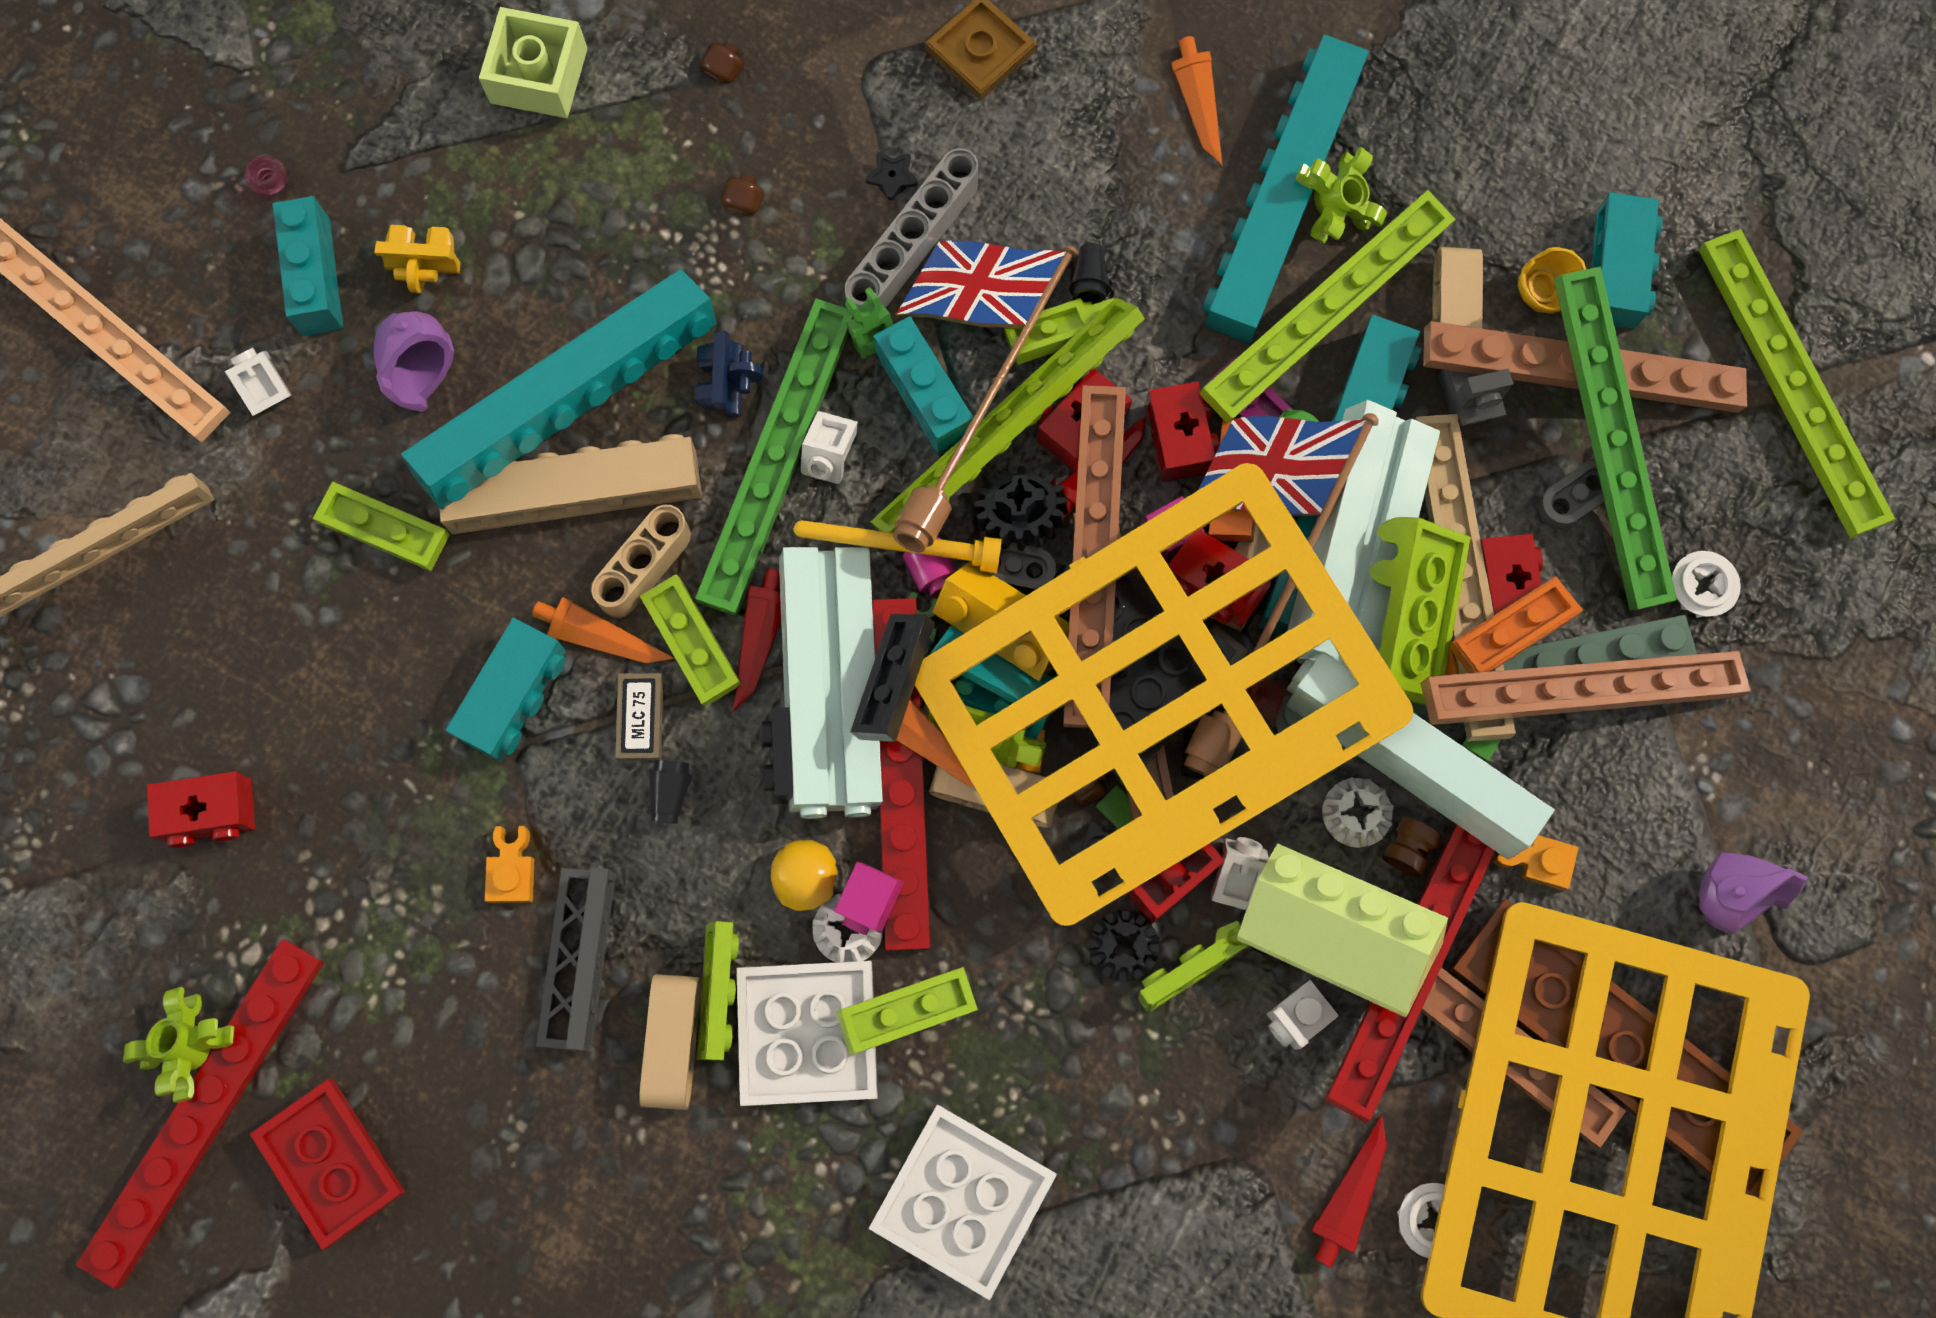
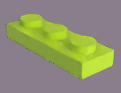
M333 481L313 517L322 526L430 572L450 536L444 528Z
M677 574L640 595L641 600L702 705L706 707L742 685Z
M715 921L706 925L696 1060H724V1052H729L731 1048L732 1026L731 1024H726L727 1008L734 1003L736 984L734 979H730L731 961L736 960L739 948L738 934H733V922Z
M961 967L837 1010L836 1014L849 1055H853L977 1011L978 1009L965 969Z

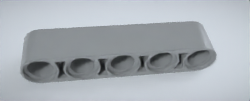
M956 148L949 151L942 158L849 276L845 283L846 300L851 298L856 306L862 305L864 301H858L855 297L858 294L866 293L865 289L870 287L885 308L889 305L978 189V160L971 151L964 148ZM955 172H965L968 176L957 178L952 176V174ZM935 201L945 204L941 208L928 206V204ZM908 232H918L921 234L916 239L904 237ZM886 262H893L898 265L892 270H883L879 267Z

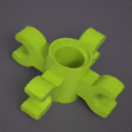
M1362 147L1357 149L1355 156L1348 152L1342 155L1338 165L1339 173L1337 176L1331 172L1326 162L1318 158L1314 160L1311 168L1306 164H1301L1295 179L1301 185L1315 190L1314 203L1321 216L1313 225L1310 236L1321 244L1326 243L1328 235L1335 240L1341 237L1345 229L1344 219L1346 214L1352 218L1353 224L1362 231H1368L1371 222L1377 227L1383 225L1387 211L1379 204L1368 201L1370 195L1369 186L1362 176L1371 165L1373 155Z
M183 987L165 992L163 1006L167 1018L158 1021L151 1028L146 1040L126 1043L123 1062L126 1064L140 1061V1069L142 1070L156 1068L163 1062L162 1073L155 1081V1094L161 1097L173 1093V1102L175 1103L189 1100L193 1097L194 1081L190 1071L197 1069L205 1062L210 1049L231 1046L234 1037V1026L229 1025L218 1028V1019L215 1018L202 1020L198 1023V1026L194 1027L195 1016L199 1014L202 1006L201 996L195 994L184 998Z

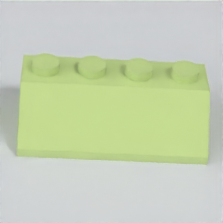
M1277 843L1257 879L1237 935V940L1406 1018L1443 944L1448 918Z

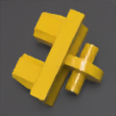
M390 225L385 242L376 241L374 252L376 256L382 257L386 270L394 271L395 280L407 282V287L411 293H421L425 282H437L438 273H460L461 263L454 253V239L448 228H429L426 244L414 243L415 233L412 228L405 225Z

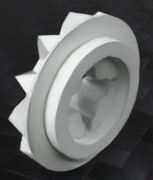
M1697 551L1686 555L1676 563L1677 565L1671 576L1676 598L1681 603V610H1689L1696 614V618L1713 616L1715 618L1727 612L1735 605L1740 594V578L1735 567L1725 557L1710 551ZM1713 574L1714 577L1710 580L1711 584L1708 587L1711 592L1706 591L1696 595L1695 592L1699 583L1695 578L1702 580Z
M1351 777L1337 783L1328 792L1323 803L1322 815L1327 830L1337 841L1350 847L1361 848L1371 846L1383 839L1393 824L1392 811L1394 806L1386 795V789L1380 788L1371 779ZM1355 795L1361 807L1375 809V811H1372L1363 818L1364 824H1362V828L1361 823H1358V819L1355 816H1341V813H1345L1354 806Z
M836 894L829 901L822 904L813 919V939L820 952L831 961H864L879 947L883 937V930L874 931L869 929L867 935L861 933L851 934L849 940H846L845 947H842L841 931L835 929L834 926H829L830 923L836 924L837 922H843L845 919L844 916L834 912L842 895Z
M1420 1184L1411 1192L1405 1194L1404 1201L1397 1211L1399 1233L1408 1244L1409 1249L1426 1258L1429 1257L1434 1230L1432 1228L1417 1227V1225L1421 1224L1422 1220L1428 1218V1204L1435 1213L1439 1212L1444 1184Z

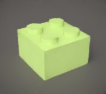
M500 7L479 75V80L490 104L568 118L588 49L579 22Z

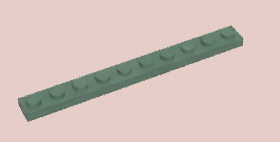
M1686 615L1534 645L1503 664L1504 670L1696 655L1697 651ZM1292 695L1270 699L1267 703L1275 735L1303 719L1302 716L1286 706ZM1411 703L1413 713L1417 716L1428 714L1426 706Z

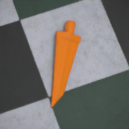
M1187 36L1179 40L1182 58L1171 63L1172 70L1178 81L1202 148L1222 165L1210 51L1198 53L1194 37Z
M565 597L561 598L557 608L538 601L533 609L532 617L549 623L550 627L547 635L557 641L561 640L644 664L675 659Z
M910 698L896 740L966 785L974 786L943 732Z

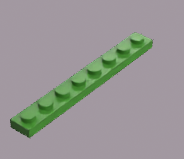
M1601 266L1562 274L1554 278L1629 610H1638L1676 601V593Z
M817 298L815 299L695 597L697 603L736 617L738 616L748 586L751 583L801 457L803 441L820 409L848 338L849 330L846 323L854 318L847 308Z

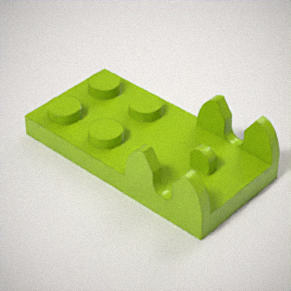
M1396 517L1382 523L1376 532L1384 542L1397 545L1398 553L1396 557L1392 560H1380L1369 569L1371 577L1376 582L1391 587L1386 617L1382 625L1379 653L1410 702L1426 706L1420 683L1427 677L1443 676L1446 673L1450 652L1449 646L1452 641L1471 537L1421 518Z

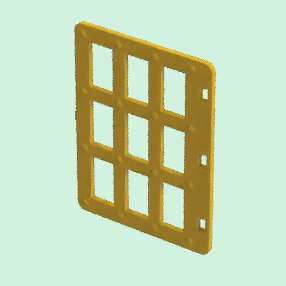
M1251 463L1237 466L1089 558L1081 557L1069 565L1071 569L925 657L915 682L918 692L1051 918L1056 923L1064 926L1078 923L1404 728L1413 716V707L1410 700L1262 469ZM1243 503L1270 547L1187 597L1161 553ZM1138 568L1164 612L1081 661L1055 617ZM1286 571L1314 616L1230 666L1203 621ZM1032 632L1058 676L976 725L951 681ZM1177 636H1180L1205 676L1206 681L1123 730L1097 688V685ZM1327 640H1330L1358 686L1274 736L1246 689ZM1073 700L1100 745L1020 794H1017L991 749ZM1222 704L1250 751L1170 799L1165 800L1138 754ZM1359 722L1368 735L1343 750L1336 735ZM1115 769L1142 815L1059 865L1032 818ZM1237 796L1245 809L1219 823V819L1213 809ZM1115 868L1120 878L1124 881L1099 896L1092 882Z
M1520 902L1508 907L1504 912L1466 1088L1461 1090L1457 1108H1460L1461 1111L1421 1289V1301L1425 1309L1441 1318H1568L1544 1311L1563 1212L1566 1210L1615 1224L1597 1318H1630L1646 1234L1698 1248L1685 1318H1722L1723 1311L1737 1314V1318H1752L1810 999L1807 985L1801 979L1533 904ZM1535 940L1585 954L1565 1048L1515 1034ZM1614 963L1665 976L1646 1070L1596 1057ZM1695 985L1745 998L1727 1093L1677 1079ZM1776 1027L1789 1029L1785 1056L1771 1052ZM1508 1062L1559 1076L1539 1173L1488 1159ZM1589 1085L1640 1098L1621 1196L1570 1182ZM1671 1107L1722 1122L1703 1220L1652 1205ZM1750 1167L1764 1169L1759 1198L1745 1194ZM1482 1186L1533 1201L1513 1301L1461 1287Z

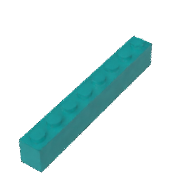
M1325 34L1322 37L1318 50L1310 47L1301 70L1308 74L1304 83L1296 80L1288 100V104L1294 106L1291 115L1282 114L1274 134V138L1280 140L1276 150L1268 148L1262 162L1260 172L1266 174L1262 184L1254 182L1245 206L1252 209L1247 219L1239 217L1231 237L1232 241L1237 242L1233 254L1225 251L1216 274L1223 277L1218 289L1210 287L1202 310L1208 312L1205 328L1251 344L1313 192V189L1301 185L1295 179L1301 164H1306L1311 168L1314 160L1317 158L1325 162L1362 72L1369 50Z
M679 269L401 453L410 472L441 510L451 503L461 500L470 490L488 478L498 475L504 467L522 455L535 450L541 442L559 430L569 427L575 419L593 407L603 404L615 392L627 384L637 381L645 372L661 361L671 358L679 349L695 338L705 335L710 328L717 324L711 298L682 269Z
M1372 314L1360 340L1332 421H1342L1345 409L1366 400L1393 410V407L1400 409L1409 387L1408 384L1402 383L1406 370L1413 372L1422 348L1415 346L1420 333L1419 330ZM1298 516L1296 519V524L1307 540L1316 523L1317 516ZM1286 571L1275 578L1258 626L1262 629L1265 628L1289 579ZM1296 586L1286 603L1273 633L1283 635L1288 630L1298 592Z

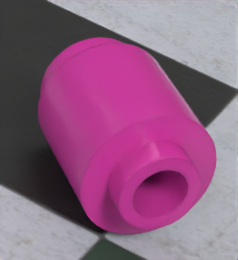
M905 552L902 556L921 594L930 593L931 597L939 596L945 580L957 571L950 558Z

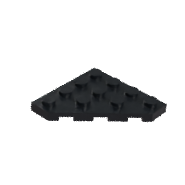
M1132 571L1116 580L1113 642L1164 612L1146 581ZM1209 630L1225 658L1230 662L1237 650ZM1177 636L1111 676L1109 707L1122 729L1125 730L1205 682L1206 678L1180 636ZM1090 729L1092 749L1100 744ZM1170 736L1138 754L1145 767H1147ZM1115 769L1109 772L1112 777L1124 785Z

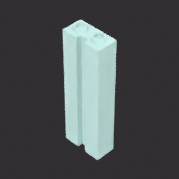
M1366 400L1345 409L1342 421L1362 420L1365 414L1373 413L1378 417L1379 424L1378 426H1372L1313 550L1379 652L1382 639V625L1386 617L1391 587L1376 582L1371 577L1369 569L1380 560L1394 559L1398 553V547L1396 544L1384 542L1376 532L1382 523L1392 518H1419L1440 431L1414 419L1406 421L1396 417L1397 412ZM1299 591L1297 592L1287 632L1314 616ZM1330 640L1297 659L1301 664L1307 658L1315 662L1324 651L1346 666Z
M783 547L779 559L784 701L785 707H789L793 796L789 801V812H800L801 818L804 819L827 817V811H844L845 817L850 818L867 817L871 815V810H876L883 802L880 742L859 740L850 730L875 661L869 547H835L834 551H818V547Z
M1323 651L1315 662L1307 658L1286 689L1293 694L1286 706L1305 718L1355 688L1358 684L1346 666ZM1413 713L1411 721L1404 728L1358 755L1507 860L1532 845L1555 811V809L1415 713ZM1358 722L1336 735L1340 744L1347 748L1368 734Z

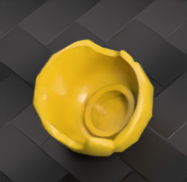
M1551 247L1535 255L1525 263L1518 276L1517 287L1523 301L1534 311L1554 314L1561 311L1554 278L1562 274L1586 270L1584 261L1573 250Z
M795 840L779 849L771 865V882L774 893L783 906L796 911L814 910L829 901L833 896V887L838 871L836 860L827 846L813 840Z

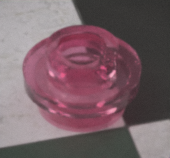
M265 155L257 156L251 159L246 166L245 181L251 191L257 195H275L287 183L288 175L286 168L276 158ZM272 174L269 179L262 181L265 176Z

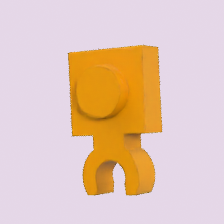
M496 826L493 832V841L496 847L500 849L499 857H487L485 902L533 903L535 859L532 857H522V851L527 848L530 842L529 830L525 826H519L517 840L514 843L507 844L505 841V828Z
M1538 835L1532 845L1508 860L1502 855H1497L1494 857L1493 863L1502 868H1510L1517 864L1524 866L1521 879L1566 891L1570 887L1579 847Z

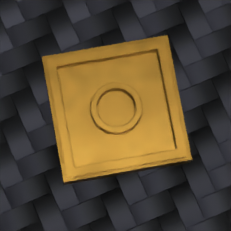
M973 0L925 42V50L981 101L1037 51V43L990 0Z

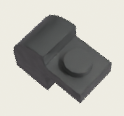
M1509 369L1483 375L1441 370L1437 376L1447 409L1450 414L1458 415L1459 426H1467L1507 415L1502 398L1514 385Z

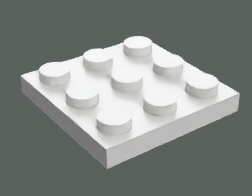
M872 961L737 968L740 1106L878 1099L876 1047L849 1055L836 1014L837 1010L874 998Z
M937 1105L869 1229L990 1300L1057 1174Z

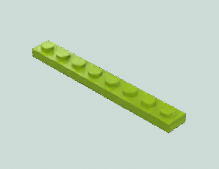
M1427 190L1210 381L1199 394L1227 424L1231 422L1456 219Z
M1739 229L1704 242L1698 250L1849 538L1852 539L1894 521L1895 517L1742 230Z
M1116 297L981 420L943 489L948 498L947 501L960 487L974 480L979 475L981 468L994 456L1006 451L1011 445L1012 440L1026 427L1035 424L1051 404L1057 399L1066 396L1072 390L1073 384L1086 372L1098 367L1109 351L1118 343L1131 337L1135 328L1145 320L1137 306ZM961 439L870 521L878 531L895 532L894 523L913 489L925 486L935 487Z

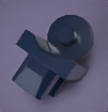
M727 331L714 332L713 343L697 347L698 366L705 373L712 372V381L698 383L695 386L694 400L704 409L721 410L729 417L741 416L742 394L750 393V383L762 380L763 368L758 364L752 363V353L744 351L742 344L730 340Z

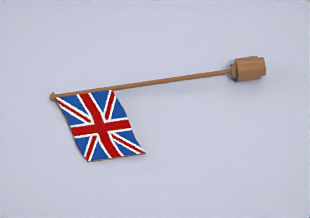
M940 241L895 314L896 318L909 316L924 317L979 327L1023 328L935 487L914 488L894 523L896 530L893 537L902 547L921 553L926 547L933 545L952 510L943 489L1071 259H1076L1077 250L1075 247L1068 245L1062 251L1021 250L975 241Z
M1373 413L1365 414L1362 420L1315 422L1274 416H1252L1233 419L1198 490L1241 464L1251 463L1257 465L1262 469L1291 516L1319 515L1307 540L1313 549L1372 426H1378L1379 419ZM1243 503L1232 509L1233 511L1249 513ZM1290 577L1254 651L1263 647L1269 641L1295 587ZM1226 710L1224 713L1214 711L1212 717L1203 715L1184 752L1188 756L1183 765L1205 777L1230 762L1242 737Z

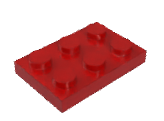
M327 1079L250 1133L255 1144L322 1250L333 1246L406 1193L334 1079Z

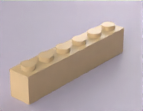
M670 434L661 437L656 442L642 443L636 440H629L619 443L615 448L600 449L588 446L577 449L573 454L559 456L556 453H540L535 455L532 460L518 462L515 460L504 467L498 475L488 478L470 490L461 500L451 503L442 510L440 509L441 523L451 534H459L702 498L696 449L691 437Z

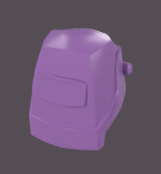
M415 311L399 314L392 313L381 323L375 334L374 360L377 369L376 378L380 390L392 402L409 410L423 412L428 408L426 399L443 381L452 364L454 348L451 338L433 316Z
M1722 852L1716 856L1704 874L1698 894L1699 909L1709 924L1732 935L1773 905L1786 909L1802 891L1809 877L1790 868L1784 869L1750 855Z

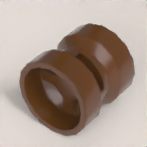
M1402 817L1395 829L1397 833L1395 842L1386 846L1381 857L1386 863L1399 871L1420 878L1428 866L1426 856H1428L1429 852L1436 850L1442 837L1437 831L1415 819Z

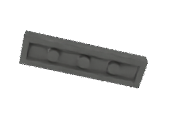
M590 867V870L561 868L536 1047L592 1052L616 874L610 869ZM571 879L589 880L586 903L579 910L569 898ZM569 907L574 914L566 919L567 908ZM579 919L582 923L580 946L572 954L563 942L564 930ZM562 950L567 959L560 964ZM573 964L576 968L573 994L566 999L557 987L558 974ZM556 995L561 1004L553 1009ZM566 1009L570 1014L567 1040L549 1039L552 1019Z

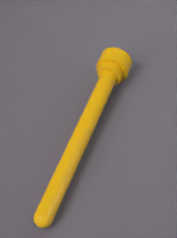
M803 520L796 522L793 528L795 535L800 538L972 561V566H979L980 571L997 573L1002 540L984 537V541L975 540V544L935 539L933 545L926 547L923 552L917 553L902 547L894 539V533Z

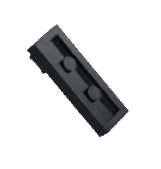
M890 614L850 730L859 740L896 742L922 661L929 655L930 648L933 645L930 636L935 622L926 614Z

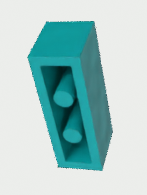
M1609 192L1596 211L1591 268L1601 266L1614 326L1635 329L1646 315H1651L1655 306L1656 292L1651 291V282L1659 265V254L1654 253L1655 241H1657L1661 233L1663 218L1658 216L1659 199Z
M314 196L272 203L286 317L302 336L344 329L330 218Z
M909 316L874 335L875 352L936 454L940 455L952 448L963 437L973 416L914 321Z
M512 618L445 731L457 740L502 762L506 754L511 755L517 748L522 737L520 730L528 716L533 717L540 709L544 700L542 692L549 680H555L562 672L566 662L564 655L567 651L556 639Z
M951 625L931 654L964 633ZM995 654L951 682L965 705L996 714L1054 678L1047 674L1038 681ZM1054 712L1027 727L1024 736L1037 740Z

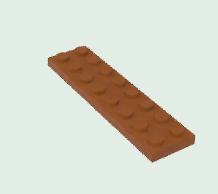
M1507 899L1500 901L1449 969L1483 997H1486L1503 915L1506 909L1513 905ZM1535 940L1517 1024L1539 1041L1565 1048L1584 959L1572 950ZM1612 981L1609 987L1596 1057L1646 1070L1657 1016ZM1684 1039L1677 1079L1727 1093L1731 1074L1687 1039ZM1598 1087L1637 1118L1640 1098ZM1671 1107L1665 1141L1711 1176L1722 1122ZM1789 1119L1787 1120L1779 1166L1804 1132ZM1750 1167L1745 1194L1759 1197L1764 1169Z

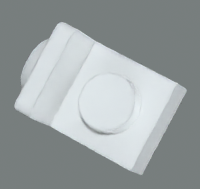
M254 348L230 359L234 367L225 371L252 416L292 396L270 361L271 357L268 352L262 351L257 354Z
M818 411L802 444L801 473L839 484L843 478L844 461L857 434L858 422Z
M1238 837L1237 841L1225 838L1222 846L1223 859L1225 861L1219 867L1211 891V900L1247 910L1257 879L1269 859L1268 853L1255 840L1245 837Z
M1311 980L1305 982L1267 1013V1016L1272 1021L1268 1027L1274 1037L1284 1047L1290 1044L1294 1050L1302 1049L1309 1043L1308 1041L1339 1016Z

